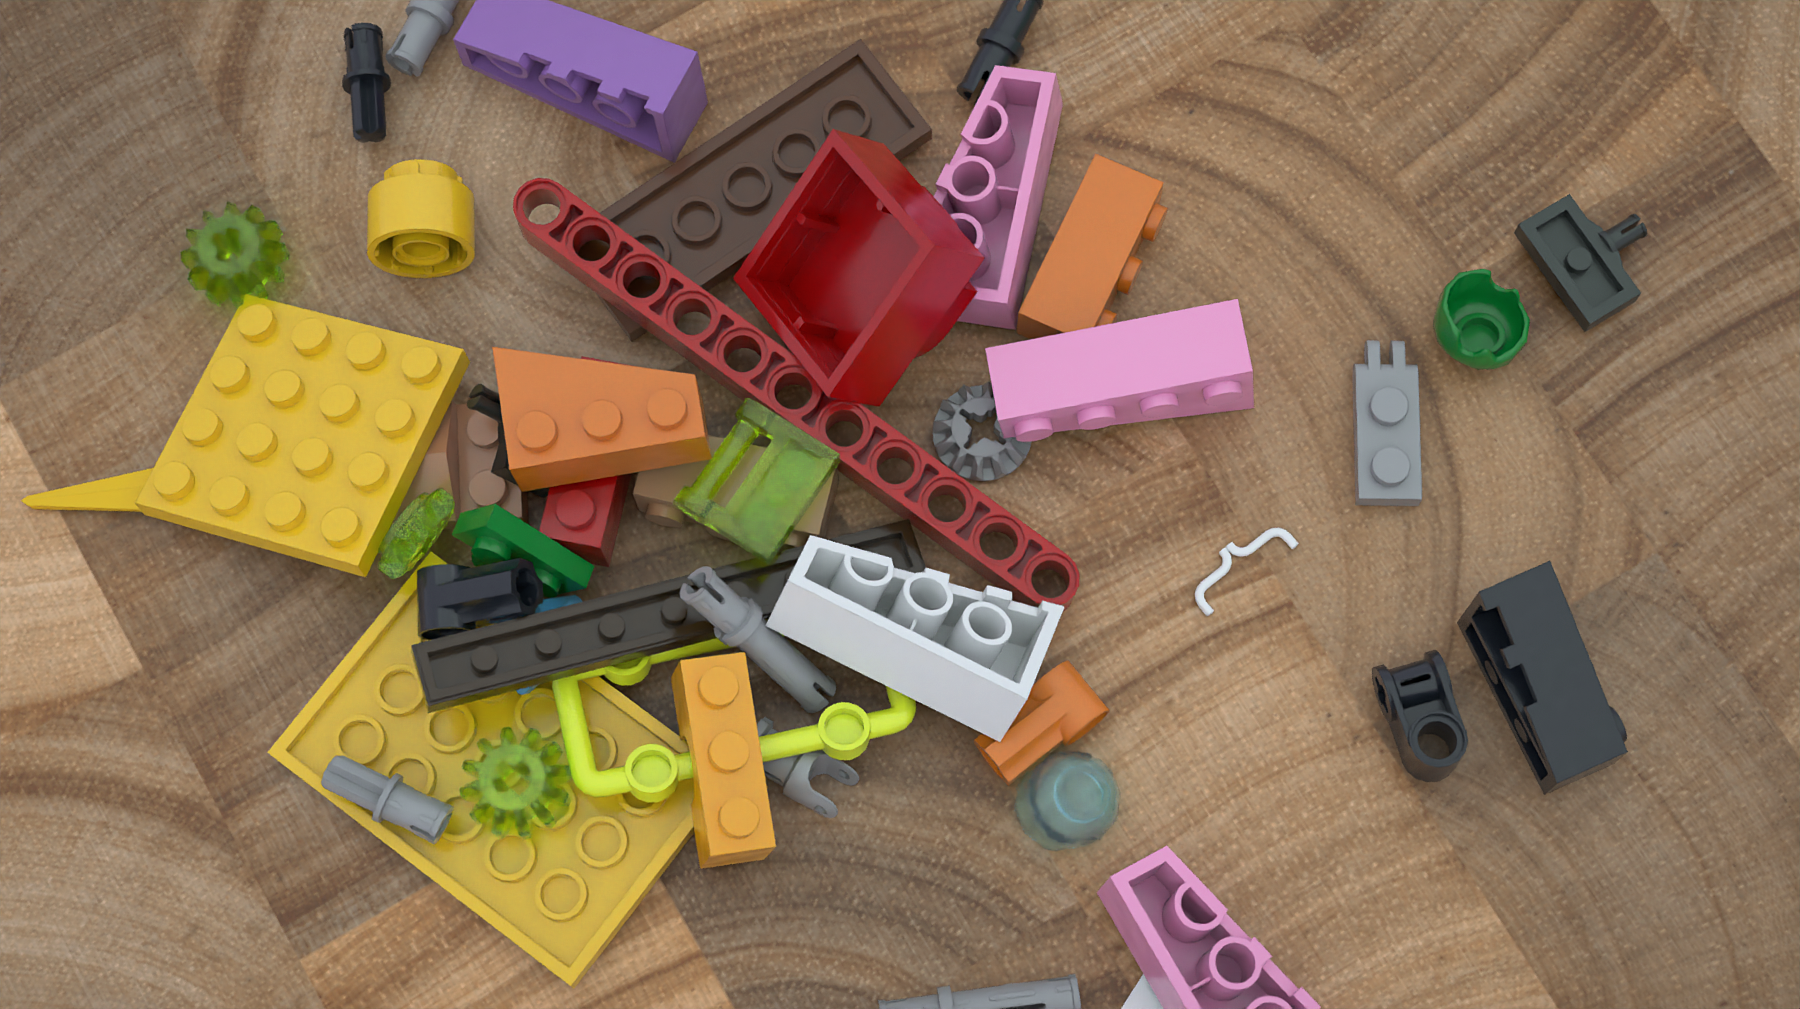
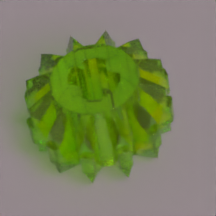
M227 201L222 217L216 218L212 212L203 210L202 218L206 224L203 230L186 228V238L192 247L180 253L182 263L187 269L191 270L188 273L187 279L196 291L206 290L205 295L212 304L220 306L229 297L233 305L238 308L244 304L245 294L254 292L257 297L268 299L269 294L264 286L267 281L284 283L285 274L278 264L289 260L290 252L286 244L280 242L283 232L277 222L271 219L265 221V216L260 208L251 205L241 214L236 204ZM244 249L245 252L240 255V250ZM235 252V254L237 255V257H240V258L236 259L232 253ZM230 256L231 261L226 262L227 258Z
M504 727L500 733L501 747L495 749L490 741L485 738L479 739L477 742L478 749L486 757L483 763L475 760H465L463 762V771L472 778L479 780L462 786L460 788V796L465 801H478L470 813V817L478 825L493 818L491 832L496 837L504 838L515 821L519 836L524 840L530 839L533 834L531 819L538 817L543 825L547 828H552L556 825L557 821L547 809L549 804L552 803L562 807L569 806L571 802V797L561 788L554 787L567 783L572 779L571 770L568 765H555L563 754V750L556 742L546 744L540 748L542 736L536 729L530 728L518 745L517 737L512 728ZM514 771L520 777H524V780L529 785L526 791L520 795L510 789L504 781Z

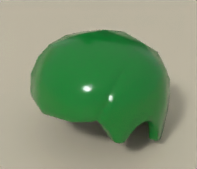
M1487 269L1459 272L1444 287L1437 303L1433 328L1438 344L1453 359L1477 370H1492L1508 365L1524 348L1529 332L1530 319L1522 302L1519 301L1520 295L1518 290L1515 288L1504 289L1495 284L1491 277V271Z

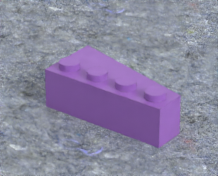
M476 0L453 39L464 66L674 163L708 103L697 51L549 0Z

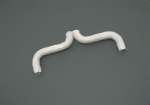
M1271 528L1245 547H1237L1233 542L1228 544L1219 552L1223 561L1222 565L1196 587L1195 601L1206 616L1214 612L1212 607L1206 602L1204 593L1230 570L1232 564L1230 553L1238 557L1248 556L1273 537L1282 538L1291 549H1294L1299 544L1296 539L1285 529Z

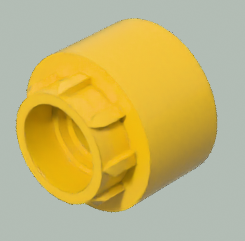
M416 159L394 164L384 172V180L375 184L368 193L367 256L371 263L385 272L398 276L436 278L457 273L473 262L475 257V198L473 192L464 185L463 179L458 176L453 168L437 161Z

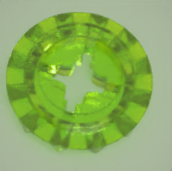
M443 488L436 489L430 495L427 492L420 494L398 517L381 542L378 553L381 555L377 566L378 570L391 579L401 577L407 571H411L415 564L421 558H424L429 548L437 542V538L447 527L448 520L454 514V497Z

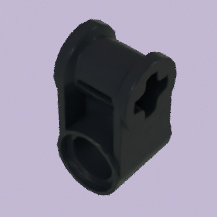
M1436 649L1424 653L1423 660L1389 670L1384 664L1373 667L1372 681L1381 711L1390 725L1402 764L1407 772L1416 779L1425 782H1437L1448 777L1465 754L1468 737L1453 696L1450 676L1440 653ZM1424 734L1439 736L1449 747L1450 755L1444 759L1428 757L1419 747L1418 737Z

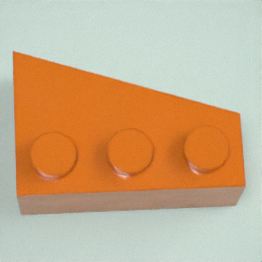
M492 347L509 470L521 492L712 459L703 399L696 375Z

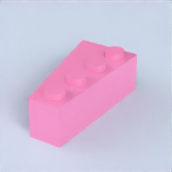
M995 65L961 133L962 141L950 164H945L936 182L937 190L934 198L949 213L959 229L985 257L969 280L978 292L957 321L1016 330L1018 312L1022 302L1063 106L1056 73Z

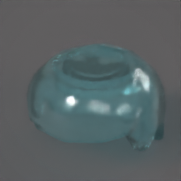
M1081 751L1056 752L1044 757L1033 765L1017 785L1015 812L1024 833L1045 849L1059 851L1087 847L1096 842V840L1102 839L1118 820L1121 792L1113 771L1100 758H1094L1091 753Z

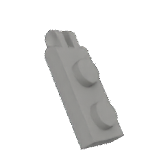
M1366 340L1364 364H1354L1352 372L1355 505L1419 506L1422 501L1418 365L1406 364L1404 341H1390L1389 364H1381L1379 340Z

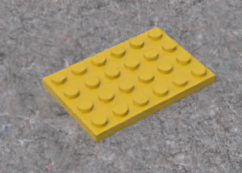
M430 552L267 753L574 989L694 834L690 806L694 798V778L678 781L675 791L667 799L659 802L639 800L631 792L608 797H593L584 794L576 787L571 777L552 689V681L539 684L528 694L520 695L517 691H512L428 713L413 661L411 645L429 641L418 637L417 571L427 566L447 564L433 552ZM596 676L578 681L598 771L625 766L629 755L636 748L646 744L662 745L674 755L690 752L687 741H680V736L601 677ZM334 756H345L390 779L394 774H400L404 777L403 783L425 795L452 805L454 809L451 812V818L438 842L434 845L413 832L386 820L377 823L372 820L374 812L325 789L321 781L329 762Z

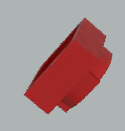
M833 129L733 279L828 397L880 407L912 360L924 355L937 346L949 333L978 291L969 280L985 257L964 235L954 219L926 187L921 186L885 144Z

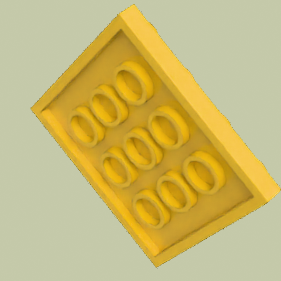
M245 294L135 504L146 516L366 577L470 364V360L464 349Z

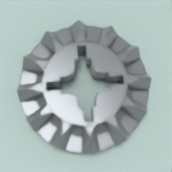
M990 382L972 387L963 385L958 392L942 401L933 422V442L939 458L959 476L974 481H991L1010 474L1024 461L1032 441H1017L1016 437L1004 438L996 415L994 433L999 437V442L996 440L991 441L984 437L977 444L973 443L969 450L966 449L969 446V440L972 435V428L966 423V418L969 420L973 418L975 421L982 423L987 417H992L995 412L997 413L992 384Z

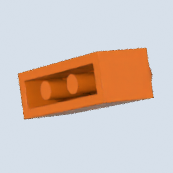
M1095 154L1018 312L1017 334L1029 339H1035L1116 322L1118 314L1110 311V308L1118 291L1128 295L1135 284L1143 263L1142 260L1135 258L1143 239L1154 242L1165 220L1168 208L1160 205L1164 182Z

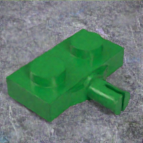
M497 504L461 512L452 532V536L472 547L471 557L475 567L517 558L533 562L534 570L543 582V597L553 598L558 594L586 589L595 567Z

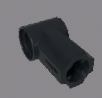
M522 558L473 568L454 564L432 565L420 568L417 571L418 637L422 639L433 640L473 630L476 627L535 614L538 605L543 603V582L537 576L533 562Z

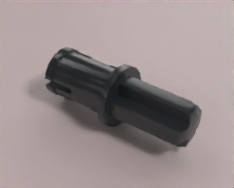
M356 23L352 25V29L347 27L343 32L347 74L343 76L342 87L345 92L351 95L353 137L361 143L370 141L380 142L386 137L384 93L391 86L390 76L385 72L383 64V31L375 24Z

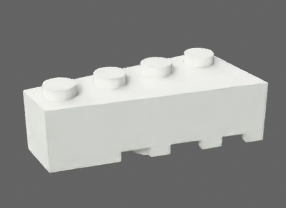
M810 535L765 626L1001 742L1028 699L1064 606L1042 601L1038 608L1012 601L1011 591L989 585L986 586L983 592L949 583L950 574L925 568L923 572L919 573L894 568L892 558Z

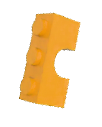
M745 652L680 660L671 676L680 741L687 740L693 767L694 798L690 806L700 869L764 860L776 848Z

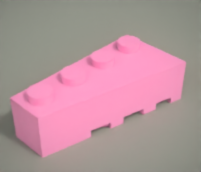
M1238 299L985 348L998 422L1003 437H1016V440L1021 442L1041 440L1051 436L1053 432L1077 429L1093 430L1110 425L1254 408L1253 370Z
M1168 846L1110 876L1098 890V896L1163 1009L1321 1008L1302 987L1298 989L1270 960L1272 955L1255 937L1251 939L1226 913L1228 909Z

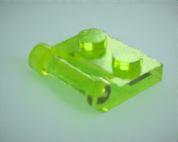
M745 398L734 414L738 419L736 424L692 486L684 485L673 500V503L690 518L709 526L769 565L837 468L841 459L838 452L750 398ZM757 436L768 437L772 440L727 506L723 508L712 501Z

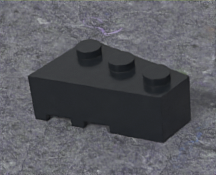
M1551 561L1479 591L1457 624L1543 794L1546 795L1616 763L1628 752L1624 744L1627 741L1626 729L1616 710L1609 706Z

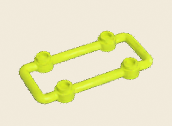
M718 638L552 681V689L569 769L576 787L584 794L593 797H608L631 792L639 800L659 802L667 799L675 791L678 781L694 778L690 752L674 755L669 749L658 744H646L636 748L627 758L625 766L598 771L579 690V680L604 675L612 683L621 686L634 685L641 682L648 675L653 664L733 647H730L728 644L726 646ZM885 685L891 705L888 709L866 713L862 708L852 703L841 702L833 704L824 710L818 724L759 736L762 761L768 762L818 750H823L828 756L837 760L854 759L866 750L870 739L895 734L904 730L913 721L916 713V700Z

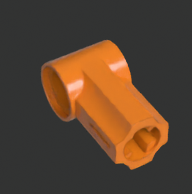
M1067 660L1054 667L1032 686L1027 701L1001 742L981 733V735L974 739V744L996 775L1009 786L1061 744L1067 747L1087 734L1105 718L1110 710Z

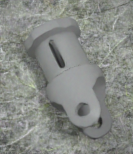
M767 717L761 719L757 724L758 736L778 733V731L773 729V721ZM823 750L763 762L765 776L783 786V794L826 818H835L838 814V809L831 800L814 791L809 781L820 774H828L834 779L851 786L856 785L859 781V776L852 767L840 760L831 758Z

